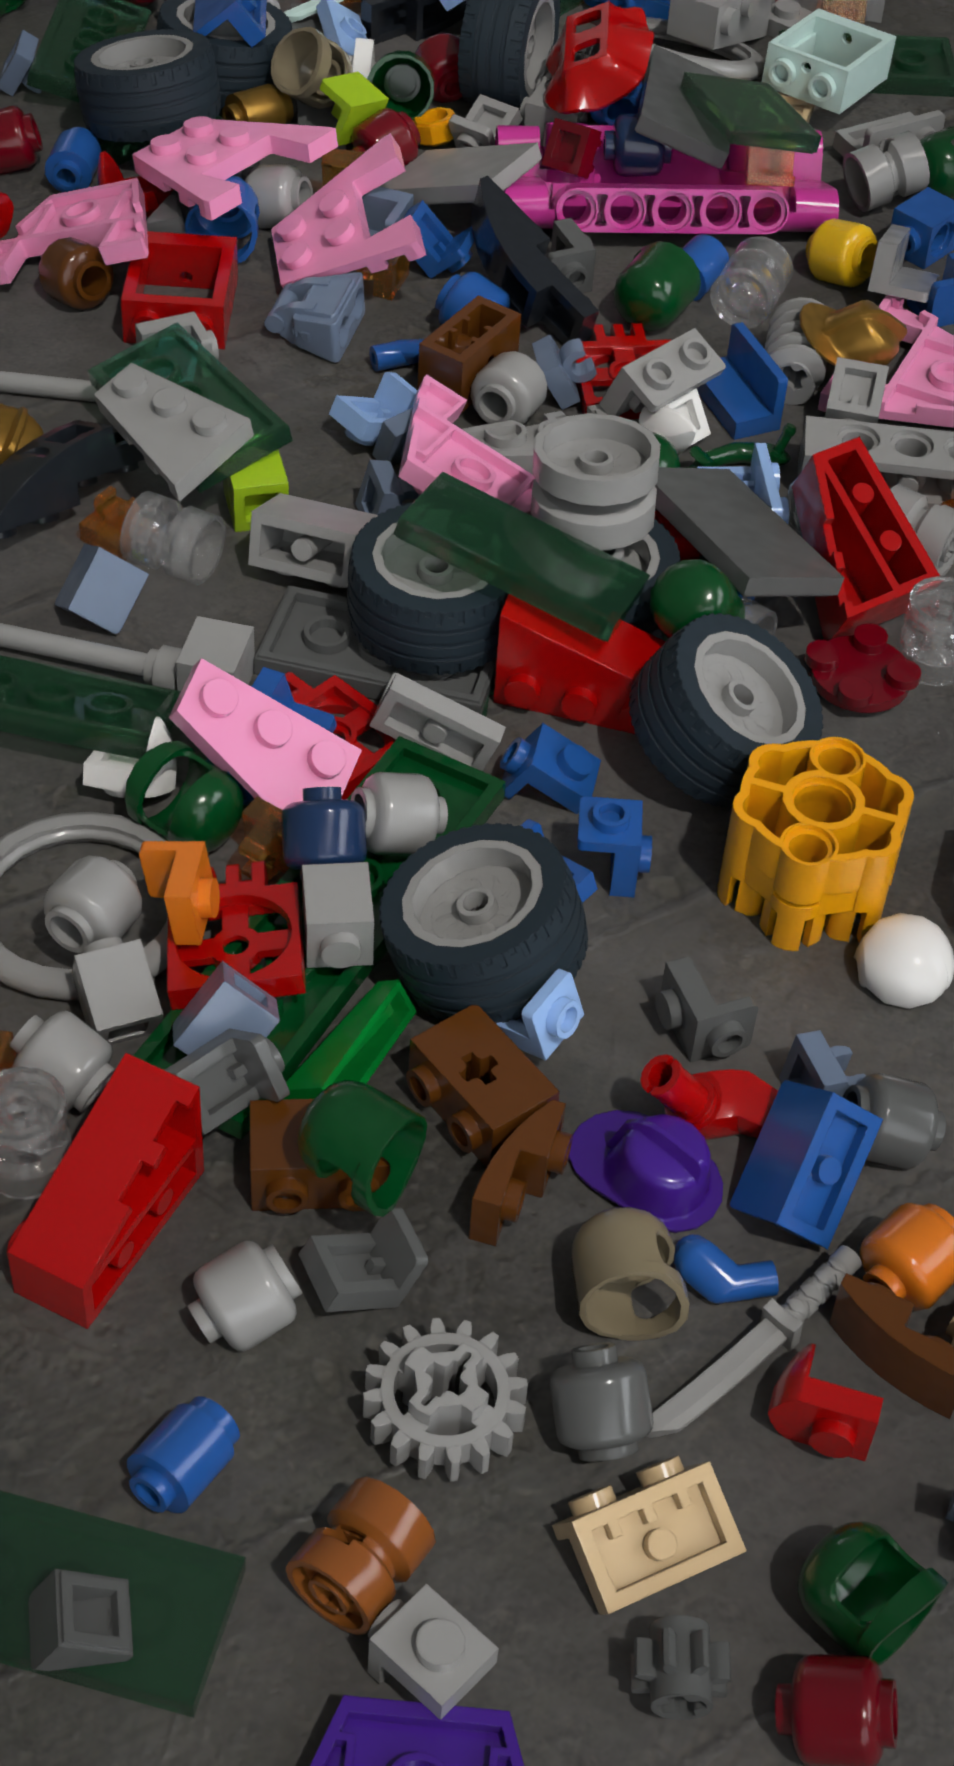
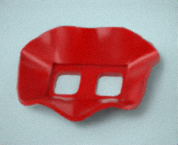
M608 1L567 16L560 37L547 57L546 66L553 77L546 88L544 102L560 114L594 112L619 101L632 92L645 77L654 40V32L649 30L644 10L635 6L621 8ZM586 23H591L596 26L591 29L582 31L580 33H576L577 26ZM600 43V50L597 54L574 62L575 54L579 50Z

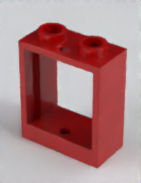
M147 231L149 255L147 258L130 261L121 296L123 342L136 344V323L195 311L205 330L213 331L218 349L225 350L238 283L237 237ZM145 285L214 289L212 298L143 294Z

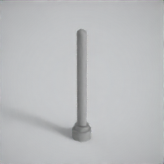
M0 623V647L143 676L144 682L152 684L155 691L178 696L176 661L182 648L163 645L159 650L152 648L148 653Z

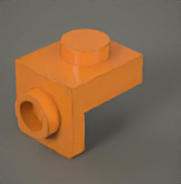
M205 841L142 842L139 858L147 890L151 897L164 898L175 945H201L208 918L217 917L220 903L219 884L212 875Z

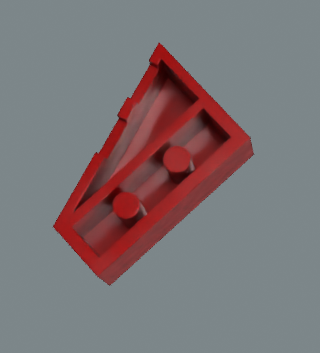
M518 569L500 614L494 703L635 734L634 726L631 723L632 718L629 713L631 687L645 663L664 645L665 641L621 619L613 625L583 610L584 601L570 594L565 601L533 586L535 577Z
M128 1053L124 1054L28 1218L16 1228L11 1236L7 1247V1258L9 1260L14 1293L86 1329L90 1327L204 1172L199 1086Z

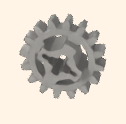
M433 1318L430 1334L421 1336L410 1324L403 1327L401 1348L387 1341L381 1343L379 1346V1364H369L366 1368L365 1390L367 1391L363 1392L362 1411L363 1418L372 1419L370 1439L374 1445L392 1440L390 1445L391 1464L396 1467L411 1456L418 1460V1477L422 1479L427 1478L434 1465H444L446 1475L451 1482L458 1481L460 1465L462 1463L470 1462L473 1468L480 1474L487 1472L490 1449L506 1457L512 1451L513 1432H522L526 1415L524 1404H526L528 1383L526 1378L517 1377L519 1358L515 1352L497 1356L499 1336L496 1333L491 1332L480 1341L471 1338V1321L464 1320L456 1333H446L442 1320L440 1318ZM484 1382L488 1384L495 1400L494 1408L488 1405L489 1393L481 1388ZM397 1389L403 1392L402 1403L408 1406V1412L404 1416L395 1401Z

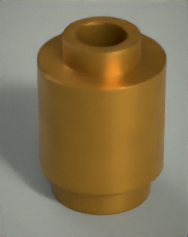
M265 84L229 94L222 109V119L231 121L286 124L292 121L294 114L291 97L281 92L277 86L275 87L272 84Z

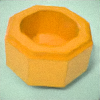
M436 107L428 109L421 117L414 118L413 122L421 136V145L436 147L453 140L448 121L455 114L451 108Z

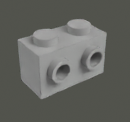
M279 493L252 511L248 565L272 570L281 575L298 576L323 582L336 588H348V565L355 537L367 522L369 523L373 517L378 515Z

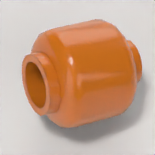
M905 1203L895 1207L864 1238L861 1244L859 1255L866 1272L863 1276V1281L878 1283L889 1288L896 1296L914 1303V1311H921L932 1307L954 1285V1217L945 1209L930 1203L924 1205Z

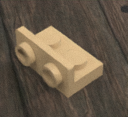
M677 1455L636 1472L641 1486L616 1497L612 1486L607 1485L568 1502L573 1516L553 1524L552 1527L557 1540H570L599 1615L613 1613L747 1551L710 1461L683 1467L681 1459Z

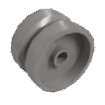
M587 413L566 416L547 424L536 435L533 452V475L535 479L532 488L531 519L537 530L553 542L584 550L603 551L623 548L642 540L654 527L657 494L655 485L658 482L661 444L653 432L636 421L607 414Z

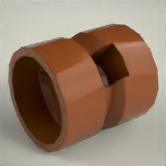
M361 1477L352 1483L330 1510L327 1516L329 1528H316L286 1566L288 1580L306 1604L327 1622L355 1635L368 1633L376 1618L395 1597L394 1583L407 1582L436 1543L433 1528L413 1502L398 1490L380 1480Z

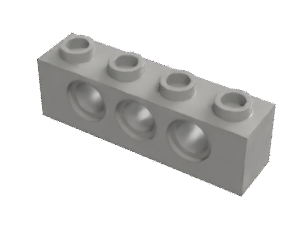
M806 416L798 456V476L813 454L860 436L890 489L900 484L925 495L928 498L929 509L935 504L940 506L948 505L954 508V432Z

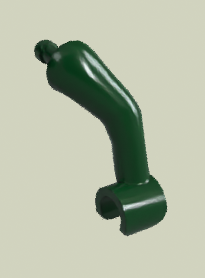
M790 423L783 427V432L775 445L766 443L771 462H777L779 466L785 465L791 460V456L785 451V448L791 437L796 433V427ZM732 442L705 452L699 446H694L689 454L695 461L685 468L719 467L729 464L751 465L754 443L756 442Z

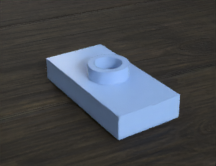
M321 0L316 9L324 36L338 44L348 55H354L356 38L367 39V32L362 25L360 15L334 0Z

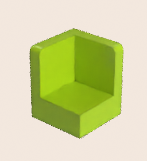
M358 71L324 78L319 87L335 103L331 114L338 119L335 127L338 146L352 143L351 135L355 126L377 111L385 109L389 101L387 96Z
M274 442L243 445L223 463L224 495L235 532L250 531L251 514L254 509L279 493L289 495L288 479L278 446Z

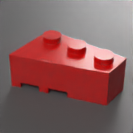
M860 436L811 456L792 485L802 538L844 577L838 595L815 596L823 639L829 641L841 636L854 635V630L861 624L872 623L879 625L917 609L942 578Z

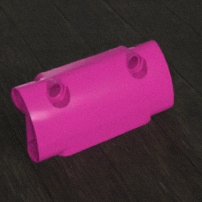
M553 122L546 123L543 146H540L539 126H496L495 145L538 142L542 156L540 162L505 189L504 192L541 229H553L554 221L572 218L582 232L767 235L776 232H815L824 221L833 218L838 219L839 195L837 189L821 181L823 137L820 130L779 129L775 136L774 149H771V126L732 125L729 155L722 169L713 167L672 148L670 164H663V168L658 175L623 177L614 170L613 160H604V131H613V125H588L586 123L572 122L602 132L600 137L602 144L601 147H597L592 164L595 166L594 171L589 174L588 179L541 165Z

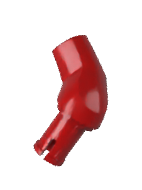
M668 1054L652 1058L645 1065L640 1079L642 1088L647 1093L650 1092L651 1096L657 1098L665 1106L666 1115L677 1116L693 1124L705 1139L723 1138L738 1134L758 1139L778 1093L777 1089L746 1070L726 1069L691 1075L682 1067V1064L677 1059L674 1060Z

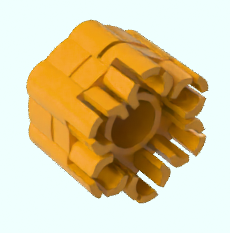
M826 737L818 741L807 740L786 744L772 743L757 747L749 756L740 792L733 801L717 887L720 901L725 906L732 902L735 884L739 880L740 884L734 911L747 916H756L761 913L759 925L765 936L772 935L771 944L787 951H798L801 937L802 943L807 948L817 943L821 939L823 927H825V932L830 938L849 942L856 913H861L856 935L860 943L861 938L882 916L914 800V792L911 785L902 777L891 773L881 762L866 754L858 744L842 737Z

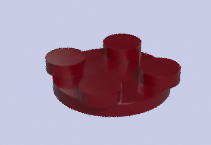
M872 623L857 626L854 630V635L841 636L829 641H812L808 644L805 653V662L810 667V677L817 692L833 705L853 712L876 713L899 705L906 698L909 690H913L919 685L922 672L915 662L906 659L899 650L887 643L888 633L884 628Z

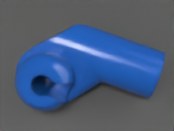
M401 339L372 345L369 349L372 368L377 372L419 363V343L424 339Z
M691 1234L677 1242L674 1253L676 1270L680 1272L684 1281L709 1302L723 1304L778 1295V1275L773 1261L767 1260L737 1265L713 1242L700 1235Z

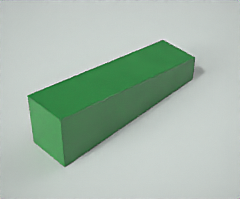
M399 979L378 981L288 1079L286 1084L290 1094L284 1099H314L328 1086L343 1080L359 1081L367 1084L417 1012Z

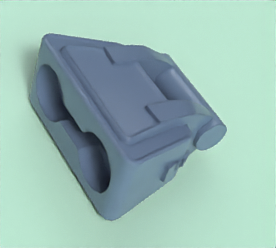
M361 272L324 277H306L293 284H286L265 319V327L272 333H279L290 343L330 362H339L365 315L363 274Z

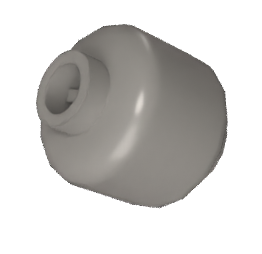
M290 164L258 165L249 171L245 179L258 197L260 209L258 227L260 229H272L313 195V188L308 177L303 176L296 166Z
M516 351L503 352L494 357L477 373L471 384L470 397L474 409L481 419L488 424L507 420H514L524 424L541 407L547 396L548 384L540 366L529 356Z
M374 773L365 780L362 787L354 790L350 799L364 807L366 846L369 852L376 855L410 856L429 841H434L436 835L442 834L447 825V803L443 797L438 796L433 782L422 774Z
M92 855L79 858L46 892L43 898L45 926L48 933L59 945L75 953H82L86 945L103 938H121L136 922L142 912V896L138 889L135 875L126 865L116 860H108L104 857Z
M59 1011L50 1016L46 1021L34 1015L19 1030L9 1046L18 1053L11 1070L14 1082L54 1113H65L73 1107L80 1112L85 1111L104 1090L115 1071V1068L109 1064L113 1054L112 1045L109 1041L69 1011Z
M244 1240L204 1264L195 1272L193 1283L199 1298L187 1305L210 1344L223 1336L233 1349L244 1352L291 1324L297 1314L294 1299L303 1293L273 1244L262 1249L254 1241Z

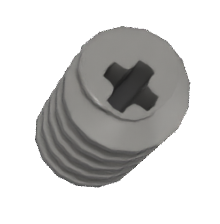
M798 297L786 300L776 307L770 316L765 350L788 378L784 404L788 405L806 403L814 395V391L818 389L825 378L827 361L812 347L800 325L799 314L804 305L811 302L823 304L812 298Z

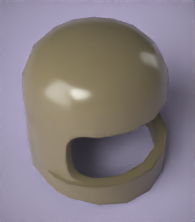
M312 27L294 29L285 35L276 46L271 59V75L277 88L299 102L317 109L333 107L335 104L319 89L322 79L353 73V67L348 54L338 44L327 39L320 31Z
M614 1207L604 1210L588 1219L575 1235L572 1243L571 1266L579 1316L584 1325L598 1335L627 1341L661 1338L678 1331L688 1319L690 1303L686 1284L680 1272L670 1266L674 1260L675 1253L673 1239L665 1224L650 1212L633 1207ZM654 1279H659L675 1291L676 1298L660 1314L648 1319H642L635 1315L631 1300V1293L635 1288L647 1284Z

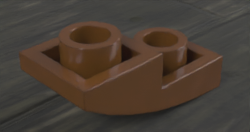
M551 1100L535 1111L516 1128L494 1155L482 1175L472 1198L469 1239L496 1246L505 1220L515 1223L518 1221L525 1195L529 1194L542 1198L551 1172L563 1175L573 1142V1134L563 1132L566 1103Z
M846 1273L840 1284L829 1324L853 1353L878 1376L922 1406L950 1420L954 1411V1347L941 1338L924 1336L907 1328L915 1305L914 1303L896 1296L893 1291L881 1284L865 1282Z

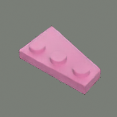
M202 658L193 666L169 716L171 721L216 767L229 772L254 797L255 800L252 804L267 820L273 817L280 825L282 810L293 802L303 801L302 789L341 787V794L343 795L362 751L360 748Z

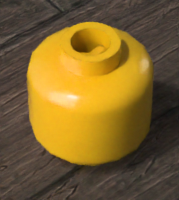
M836 218L826 220L807 241L806 257L809 269L813 276L821 281L850 288L861 285L868 277H871L878 241L871 228L864 224Z

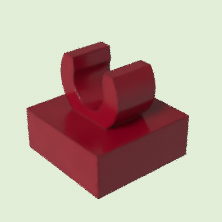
M555 118L541 165L588 179L589 174L594 171L595 166L592 164L597 147H601L602 144L600 139L602 132Z

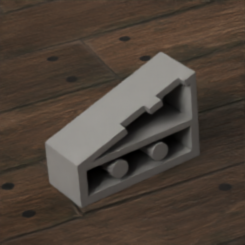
M670 0L666 34L712 50L765 37L767 35L772 0Z

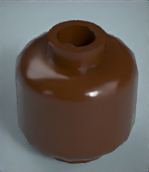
M72 237L58 239L50 244L42 254L38 267L39 281L43 290L52 299L80 310L94 308L102 303L110 293L114 281L112 264L105 265L99 248Z

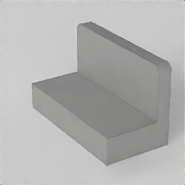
M892 224L878 241L867 291L923 303L927 302L931 286L934 282L938 281L939 274L903 267L911 228Z
M393 673L369 725L395 739L401 736L483 771L499 746L506 728L399 673Z

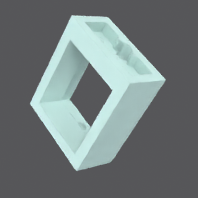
M818 8L768 43L761 85L831 112L841 114L887 79L897 36ZM846 33H849L851 35V42L846 40ZM809 63L811 69L805 68L804 64Z

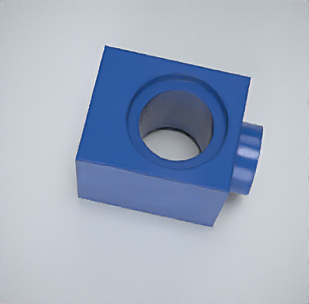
M927 187L894 208L891 225L895 224L911 228L904 257L905 260L925 269L954 250L953 199Z

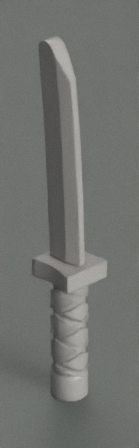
M841 1245L828 1258L826 1263L817 1268L812 1277L809 1276L802 1283L798 1291L795 1290L786 1299V1303L779 1305L772 1298L763 1307L760 1323L691 1383L652 1413L654 1425L651 1433L646 1437H660L680 1432L749 1376L781 1345L788 1351H791L800 1342L804 1320L806 1318L809 1319L819 1309L818 1306L820 1304L823 1305L833 1295L832 1292L840 1288L846 1273L853 1275L862 1266L861 1259L857 1253L850 1247Z

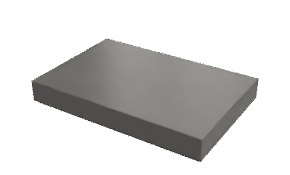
M538 142L426 150L405 166L406 171L382 184L381 187L414 194L413 206L422 200L427 205L474 203L480 178L488 175L504 191L538 164L542 156Z

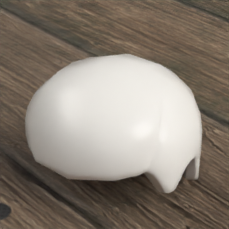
M898 913L879 919L861 938L854 954V959L857 961L859 984L862 987H867L883 1003L906 1009L934 1002L948 989L954 975L953 948L947 936L938 925L923 916Z

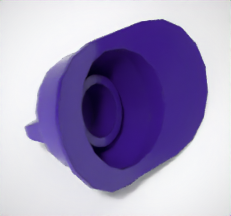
M613 1110L594 1115L581 1123L573 1134L569 1160L575 1174L591 1189L618 1206L633 1207L650 1212L665 1224L669 1232L678 1233L699 1228L713 1218L722 1203L723 1181L717 1165L711 1159L707 1142L693 1124L680 1117L666 1114L647 1116L636 1111Z

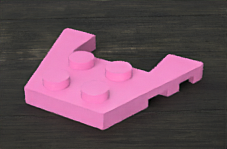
M199 116L186 120L183 123V127L170 134L153 138L150 141V145L135 152L132 156L135 172L164 192L170 191L171 188L178 192L179 201L187 207L197 204L200 209V215L212 221L242 203L239 184L226 181V179L270 154L311 163L337 148L338 142L336 128L216 120Z
M391 133L384 136L271 229L280 283L283 288L286 284H293L306 277L345 274L367 267L372 274L387 269L389 265L387 260L405 255L410 262L426 255L420 228L411 215L370 236L362 196L406 171L400 147Z
M138 178L53 194L46 198L15 226L19 234L16 238L0 241V285L11 283L27 258L42 255L50 244L62 238L72 237L97 246L105 265L147 258L149 247L145 195Z
M886 295L879 308L889 312L906 325L908 333L902 341L913 344L890 382L885 384L878 419L954 428V335L937 326L939 319L937 316L926 310L921 311L918 316L903 307L904 298ZM833 375L820 394L818 410L826 412Z
M426 375L415 395L398 477L412 485L420 496L428 500L442 501L443 503L451 502L475 508V510H480L501 522V525L505 526L509 532L520 529L522 526L524 527L525 523L531 520L534 475L452 424L459 418L467 400Z

